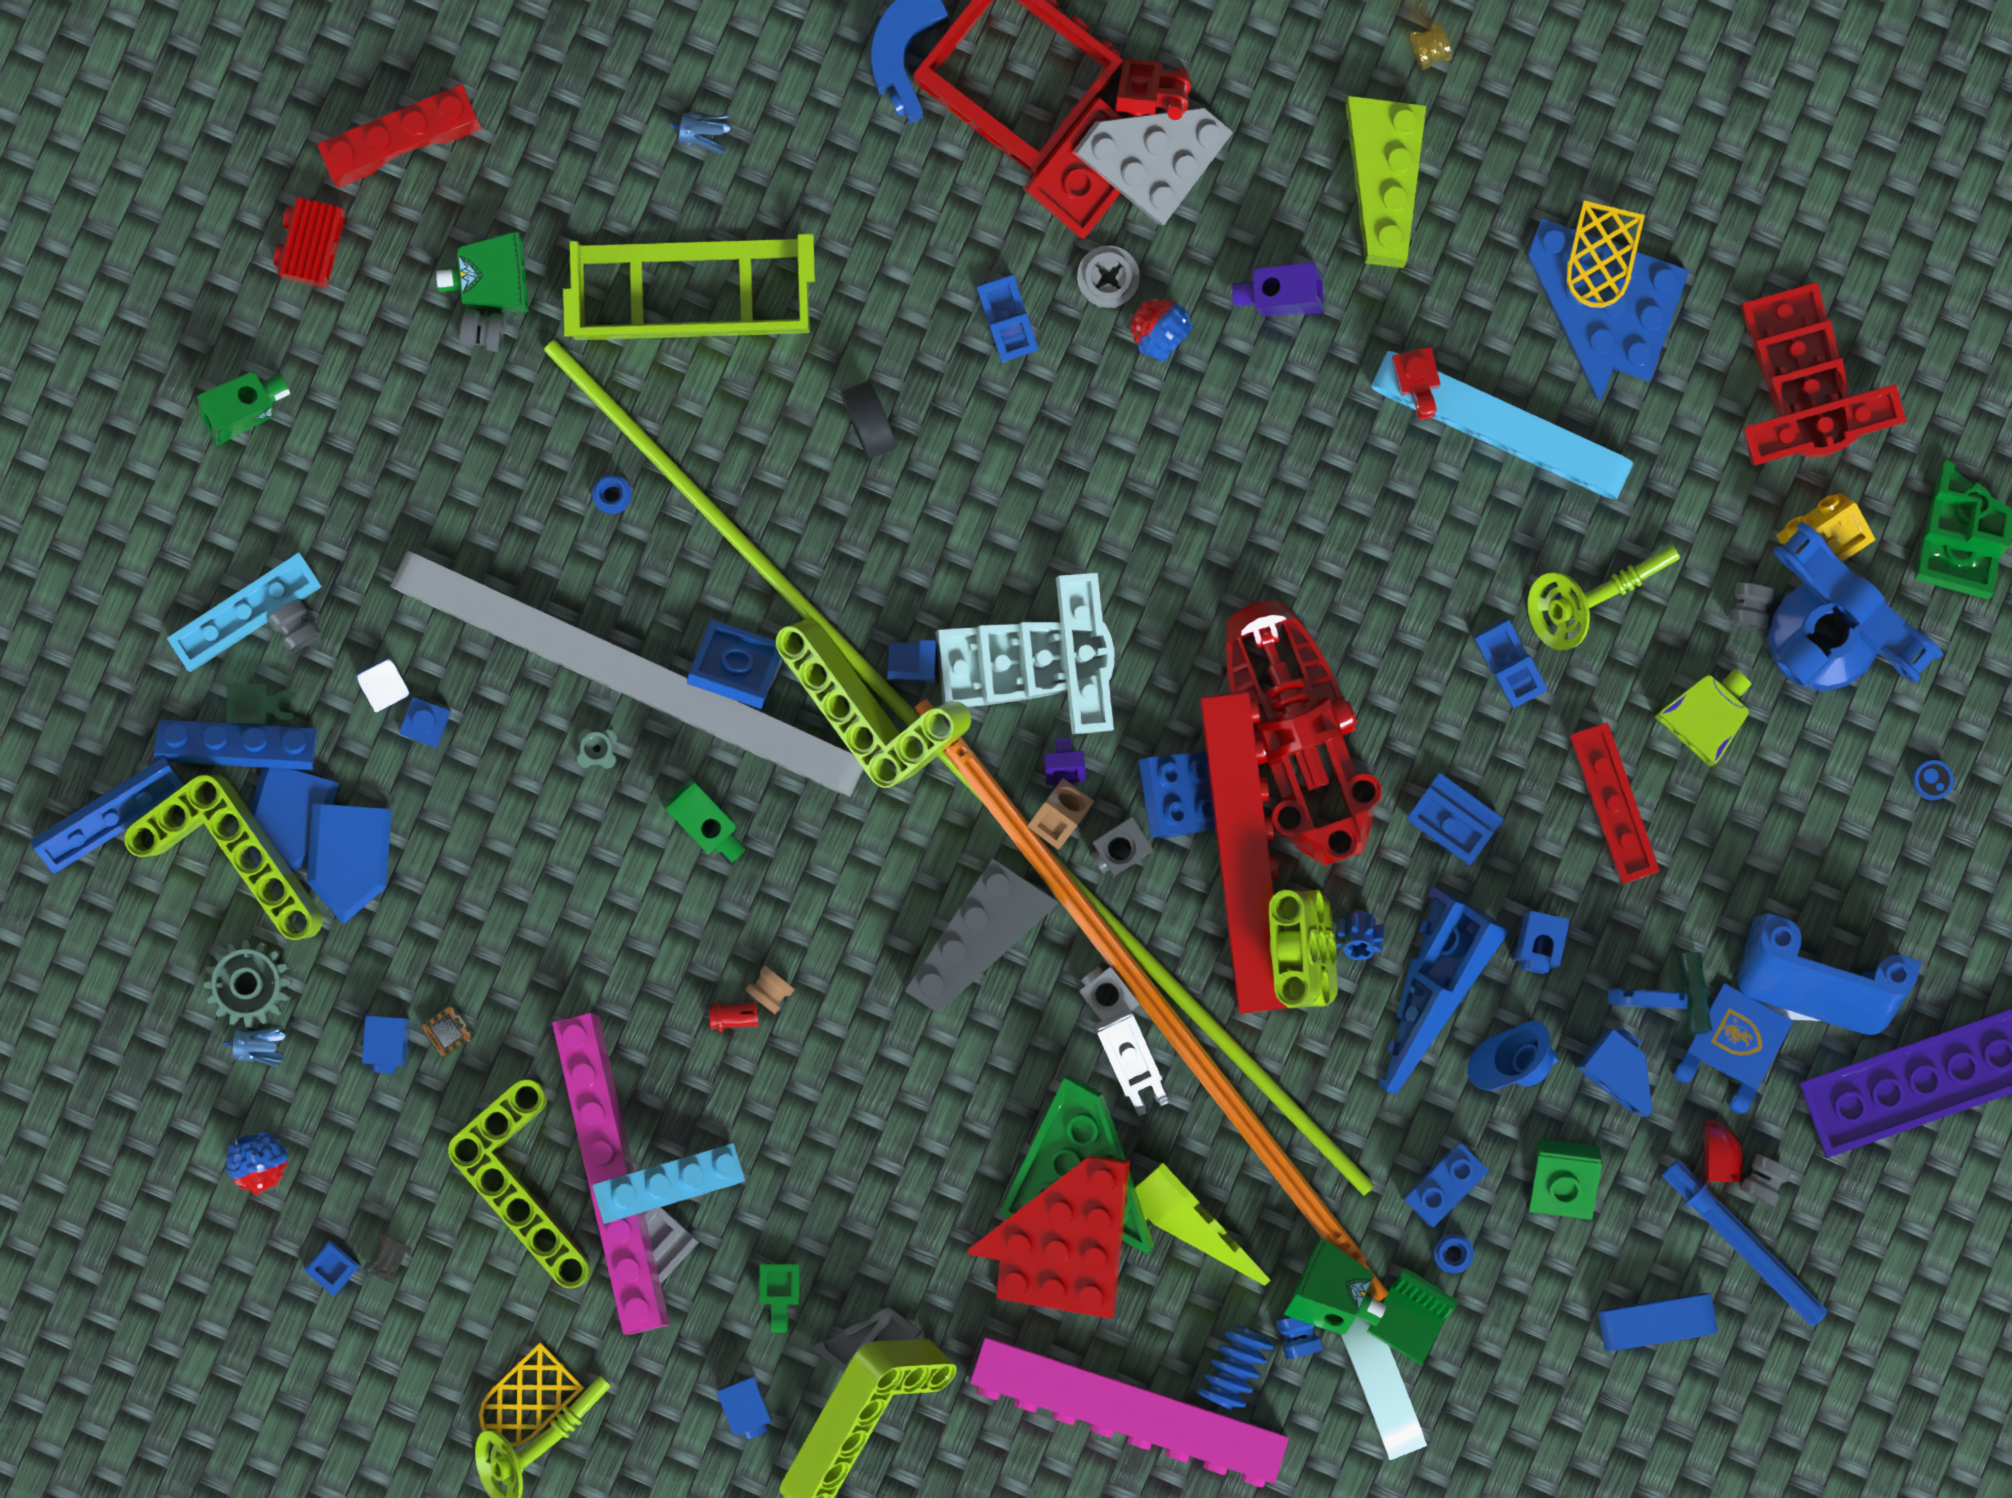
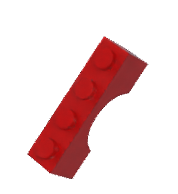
M460 84L327 139L317 145L332 181L338 188H341L374 174L382 165L404 153L432 144H447L479 131L482 127L463 84Z

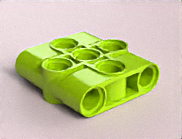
M1320 890L1279 891L1272 897L1269 903L1270 952L1273 963L1276 997L1288 1008L1327 1006L1334 1001L1338 991L1337 951L1331 903L1321 894Z

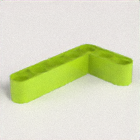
M805 619L781 629L777 634L776 648L781 657L871 780L882 788H890L914 776L961 737L970 727L971 714L968 708L959 701H949L927 711L900 734L819 623L811 619ZM798 634L803 639V646L798 641ZM821 665L824 667L826 671V678L823 676L821 672ZM844 697L849 702L850 710L846 707L844 703ZM943 715L948 718L950 729L945 725ZM867 728L873 735V741L867 735ZM916 738L921 741L923 751L918 747ZM890 760L896 766V773L892 770L890 766Z
M202 775L192 779L127 829L125 834L127 849L135 856L148 857L163 854L204 823L285 938L291 940L306 939L315 936L320 931L322 915L225 777L220 775ZM209 782L215 786L217 794L212 803H208L203 796L204 787ZM178 805L185 812V820L181 826H177L172 818L173 810ZM231 814L239 822V829L235 835H231L226 829V820ZM145 829H149L154 835V843L150 849L143 846L141 840ZM252 847H257L262 855L261 863L256 868L248 860V853ZM275 879H279L284 886V894L279 900L272 896L270 889ZM297 911L302 912L307 919V925L303 932L298 931L293 925V917Z
M520 1080L454 1136L448 1147L449 1157L552 1278L562 1287L576 1288L586 1283L590 1278L592 1271L590 1261L496 1153L502 1145L544 1109L548 1100L547 1091L542 1084L533 1080ZM526 1086L533 1087L538 1093L537 1104L531 1109L523 1108L518 1102V1094ZM497 1112L504 1114L508 1120V1128L501 1135H494L488 1128L489 1118ZM465 1139H472L478 1146V1154L470 1162L464 1161L458 1153L459 1144ZM492 1168L498 1169L504 1176V1184L496 1192L490 1191L484 1184L485 1174ZM518 1198L524 1199L530 1206V1214L524 1221H517L510 1214V1206ZM544 1228L550 1229L556 1236V1244L550 1251H543L536 1244V1236ZM567 1259H576L582 1266V1275L576 1281H569L562 1274V1265Z
M929 1339L873 1341L862 1346L850 1361L783 1479L780 1493L784 1498H834L892 1396L896 1394L940 1391L953 1380L956 1374V1366Z

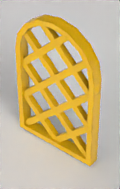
M1583 201L1570 259L1567 262L1566 280L1570 293L1578 302L1588 307L1603 308L1614 304L1624 295L1631 280V272L1645 215ZM1591 208L1607 211L1608 213L1597 219ZM1585 211H1587L1593 222L1582 228ZM1618 214L1635 219L1624 225ZM1613 216L1619 229L1607 235L1601 222ZM1638 223L1635 239L1633 240L1627 229ZM1596 226L1603 238L1591 245L1584 232ZM1623 233L1630 245L1617 251L1610 239ZM1580 236L1586 249L1575 255ZM1606 242L1613 255L1601 262L1594 249ZM1632 249L1627 267L1621 255ZM1590 252L1597 265L1584 271L1577 259ZM1617 259L1623 272L1611 278L1604 266ZM1574 263L1581 275L1571 280ZM1600 269L1607 281L1595 288L1588 275ZM1626 275L1624 285L1621 291H1619L1614 282ZM1584 279L1590 292L1581 297L1575 291L1573 284ZM1610 285L1616 297L1603 302L1598 292ZM1594 295L1598 303L1590 302L1586 299Z
M540 1342L496 1386H493L484 1398L479 1412L481 1428L483 1431L497 1429L501 1434L502 1429H517L516 1442L510 1444L512 1447L521 1446L538 1436L540 1431L585 1387ZM538 1351L537 1365H523ZM543 1352L556 1365H542ZM518 1370L517 1385L504 1384ZM523 1370H537V1385H522ZM542 1370H557V1385H542ZM562 1372L575 1385H562ZM503 1389L517 1390V1404H502ZM498 1390L497 1404H486L492 1394ZM522 1390H537V1405L522 1404ZM542 1390H557L556 1405H542ZM562 1390H576L561 1405ZM485 1409H497V1424H485ZM502 1409H517V1424H502ZM522 1409L537 1410L536 1424H522ZM542 1410H556L541 1424ZM522 1429H536L530 1436L521 1441Z

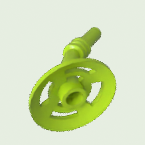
M1672 545L1635 567L1632 565L1627 566V571L1620 570L1619 576L1616 574L1611 575L1612 580L1586 593H1583L1580 586L1571 577L1563 573L1551 572L1544 574L1534 582L1529 592L1528 614L1531 625L1537 636L1547 646L1556 650L1572 649L1584 640L1588 632L1590 623L1589 608L1619 593L1625 595L1626 589L1634 590V585L1641 586L1642 580L1679 560L1680 556ZM1557 582L1558 587L1550 590L1547 596L1544 597L1543 594L1546 588L1551 583ZM1571 588L1574 590L1578 597H1575V595L1571 593ZM1561 593L1562 598L1554 600L1556 595ZM1548 610L1551 620L1558 627L1555 634L1546 624L1542 611ZM1575 619V622L1569 626V620ZM1581 625L1579 632L1573 638L1568 639V634L1577 630Z
M600 1375L570 1407L565 1406L562 1409L564 1414L558 1413L556 1415L558 1420L553 1419L548 1430L519 1453L514 1451L509 1441L496 1430L482 1432L476 1442L475 1459L480 1480L490 1498H521L523 1491V1469L562 1437L568 1438L570 1436L568 1431H575V1424L580 1425L582 1423V1416L612 1386L609 1381ZM491 1443H492L494 1446L492 1447L491 1454H490V1459H489V1449H490V1445H491ZM496 1480L502 1481L507 1486L506 1493L500 1488Z

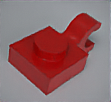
M1428 347L1393 355L1392 363L1400 395H1413L1419 420L1434 417L1437 408L1431 390L1439 388L1441 383L1432 348Z

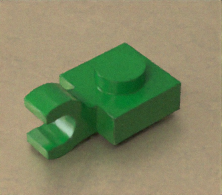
M760 1264L759 1304L771 1305L772 1333H788V1305H800V1264Z

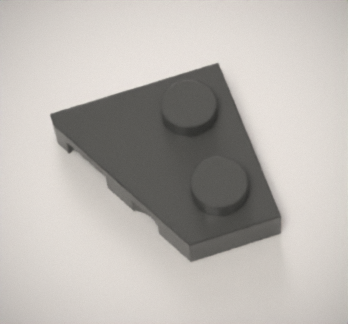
M887 1307L872 1315L871 1318L844 1329V1332L826 1341L817 1343L813 1350L844 1373L855 1353L865 1344L873 1341L914 1340L923 1331L894 1309Z

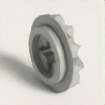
M1101 246L1093 249L1082 259L1078 268L1077 282L1084 298L1099 308H1117L1130 301L1139 286L1140 273L1135 259L1127 251L1116 246ZM1097 265L1101 269L1104 268L1107 272L1113 269L1116 270L1119 266L1121 267L1115 277L1118 283L1117 286L1120 288L1119 290L1110 284L1100 286L1098 289L1096 288L1102 277L1099 269L1096 267Z

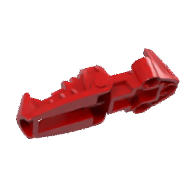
M1269 600L1250 604L1236 612L1227 621V676L1230 693L1248 691L1250 699H1257L1260 722L1253 723L1254 738H1262L1264 762H1258V765L1269 763L1281 801L1271 812L1270 817L1272 819L1273 831L1279 836L1286 837L1298 850L1323 866L1337 861H1344L1351 856L1363 853L1373 821V809L1381 798V784L1374 776L1366 773L1357 775L1354 770L1343 735L1355 731L1357 720L1351 703L1342 697L1328 663L1312 637L1282 601ZM1283 625L1301 678L1296 680L1292 679L1287 663L1281 662L1275 647V643L1279 642L1276 627ZM1253 636L1258 649L1262 647L1265 649L1271 665L1268 668V672L1274 687L1264 693L1260 689L1242 639ZM1323 745L1334 777L1337 778L1341 789V797L1349 818L1317 829L1313 826L1289 757L1295 755L1308 791L1330 783L1317 749L1318 746ZM1357 782L1368 783L1373 789L1372 800L1368 803H1361L1355 800L1352 794L1354 784ZM1290 808L1297 812L1299 824L1296 828L1288 830L1280 826L1278 813L1282 809ZM1341 832L1348 837L1350 845L1347 852L1339 854L1331 850L1328 840L1332 833Z

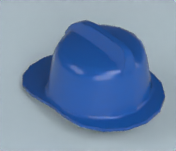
M1528 1021L1482 1042L1471 1055L1467 1074L1472 1084L1479 1089L1489 1091L1513 1083L1520 1086H1533L1545 1079L1551 1067L1559 1060L1557 1053L1550 1046V1035L1547 1027L1540 1022Z

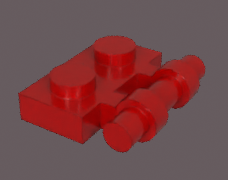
M1124 58L1117 94L1116 111L1127 112L1134 116L1155 115L1156 107H1162L1166 109L1170 119H1180L1187 111L1189 103L1188 94L1190 93L1192 82L1188 70L1182 67L1177 68L1175 71L1162 70L1163 62Z

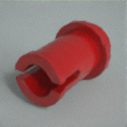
M717 1001V1005L709 1006L710 1029H718V1032H723V1028L758 1027L757 1003L721 1005V1001Z

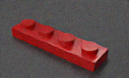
M1608 722L1570 735L1572 747L1620 884L1622 885L1660 872Z

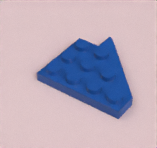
M1541 218L1527 258L1595 398L1599 400L1603 398L1612 370L1649 382L1689 270L1636 252L1631 280L1624 295L1612 305L1603 308L1588 307L1577 301L1570 293L1566 282L1567 262L1570 259L1576 230ZM1585 234L1591 245L1601 240ZM1580 236L1575 255L1586 249ZM1606 242L1594 249L1601 262L1613 255ZM1614 244L1617 251H1620L1623 248H1625ZM1632 250L1621 255L1627 267ZM1590 252L1577 259L1584 271L1597 265ZM1617 259L1604 266L1611 278L1623 272ZM1574 263L1571 280L1581 275ZM1600 269L1588 275L1595 288L1607 281ZM1626 275L1614 282L1619 291H1621L1624 285ZM1584 279L1573 284L1575 291L1581 297L1590 292ZM1610 285L1598 292L1603 302L1616 297ZM1594 295L1586 299L1590 302L1598 303Z

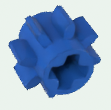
M1353 912L1348 915L1346 920L1339 919L1335 945L1336 947H1344L1346 956L1351 959L1366 960L1373 955L1374 951H1382L1385 926L1384 924H1376L1374 915L1368 912Z

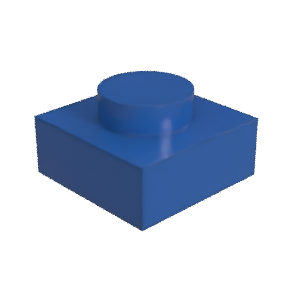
M413 697L399 734L438 748L452 712Z

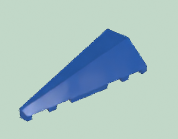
M1432 886L1429 892V897L1433 901L1428 920L1422 921L1419 929L1424 935L1418 958L1411 959L1396 1015L1401 1020L1396 1040L1390 1041L1387 1052L1391 1054L1387 1074L1385 1079H1379L1378 1086L1383 1090L1393 1094L1398 1093L1510 931L1486 912L1436 886Z

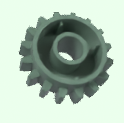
M249 940L243 941L242 950H239L235 944L231 943L228 945L229 954L225 956L221 953H216L214 956L219 963L216 967L206 968V971L212 974V980L205 982L204 987L212 989L213 993L207 999V1002L209 1004L218 1003L220 1006L216 1012L218 1017H223L228 1013L231 1014L229 1024L237 1025L241 1017L244 1018L246 1027H253L256 1017H258L262 1024L269 1023L267 1013L271 1011L274 1014L280 1015L282 1010L277 1005L280 1000L290 1001L291 999L289 995L283 992L284 987L293 985V980L283 978V973L288 971L290 966L289 964L278 965L276 963L281 955L279 951H273L267 955V944L260 942L256 951L253 950L252 942ZM246 973H252L257 979V987L249 995L243 994L239 987V981Z

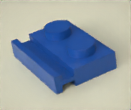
M1439 773L1405 820L1470 866L1504 819Z

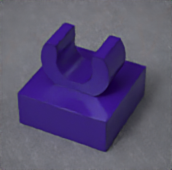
M1070 737L1055 738L1056 753L1044 754L1046 785L1059 784L1063 778L1069 783L1086 782L1084 751L1072 752Z

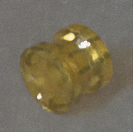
M1440 23L1432 25L1430 31L1410 33L1411 46L1421 70L1430 68L1432 63L1440 60L1445 63L1453 59L1448 37Z

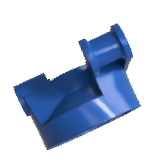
M1800 522L1796 527L1798 531L1783 547L1777 546L1774 549V554L1804 582L1800 587L1781 599L1769 620L1767 632L1768 647L1771 659L1782 675L1801 688L1825 692L1843 688L1866 673L1876 655L1881 654L1903 677L1916 684L1920 680L1919 674L1932 660L1940 659L1943 656L1942 650L1928 636L1908 624L1884 602V596L1873 584L1865 578L1854 574L1838 559L1827 546L1825 540L1812 527L1804 522ZM1804 542L1805 546L1796 554L1795 551ZM1834 613L1847 626L1845 641L1840 647L1831 648L1828 652L1823 653L1807 637L1814 633L1815 624L1820 617ZM1921 651L1919 657L1912 663V660Z

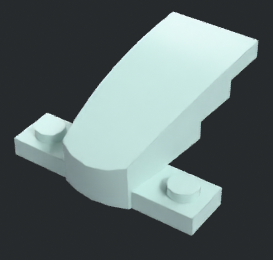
M1098 573L1056 577L1060 623L1021 622L1020 624L981 625L976 628L937 630L935 634L942 703L959 701L966 707H975L1068 692L1072 734L1114 730L1109 680L1114 668V646L1109 630L1102 620Z

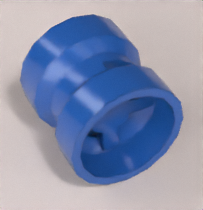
M1289 1316L1276 1320L1278 1332L1284 1335L1285 1345L1283 1350L1286 1360L1324 1350L1321 1337L1316 1335L1314 1325ZM1307 1334V1337L1294 1340V1337Z

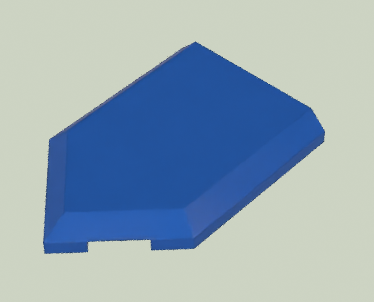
M262 767L249 811L291 871L294 872L308 865L312 804L334 805L340 783L293 769ZM252 847L249 852L258 867L261 863L262 855L257 847ZM275 879L272 884L279 881V879Z
M312 804L306 882L342 924H345L386 888L392 809Z

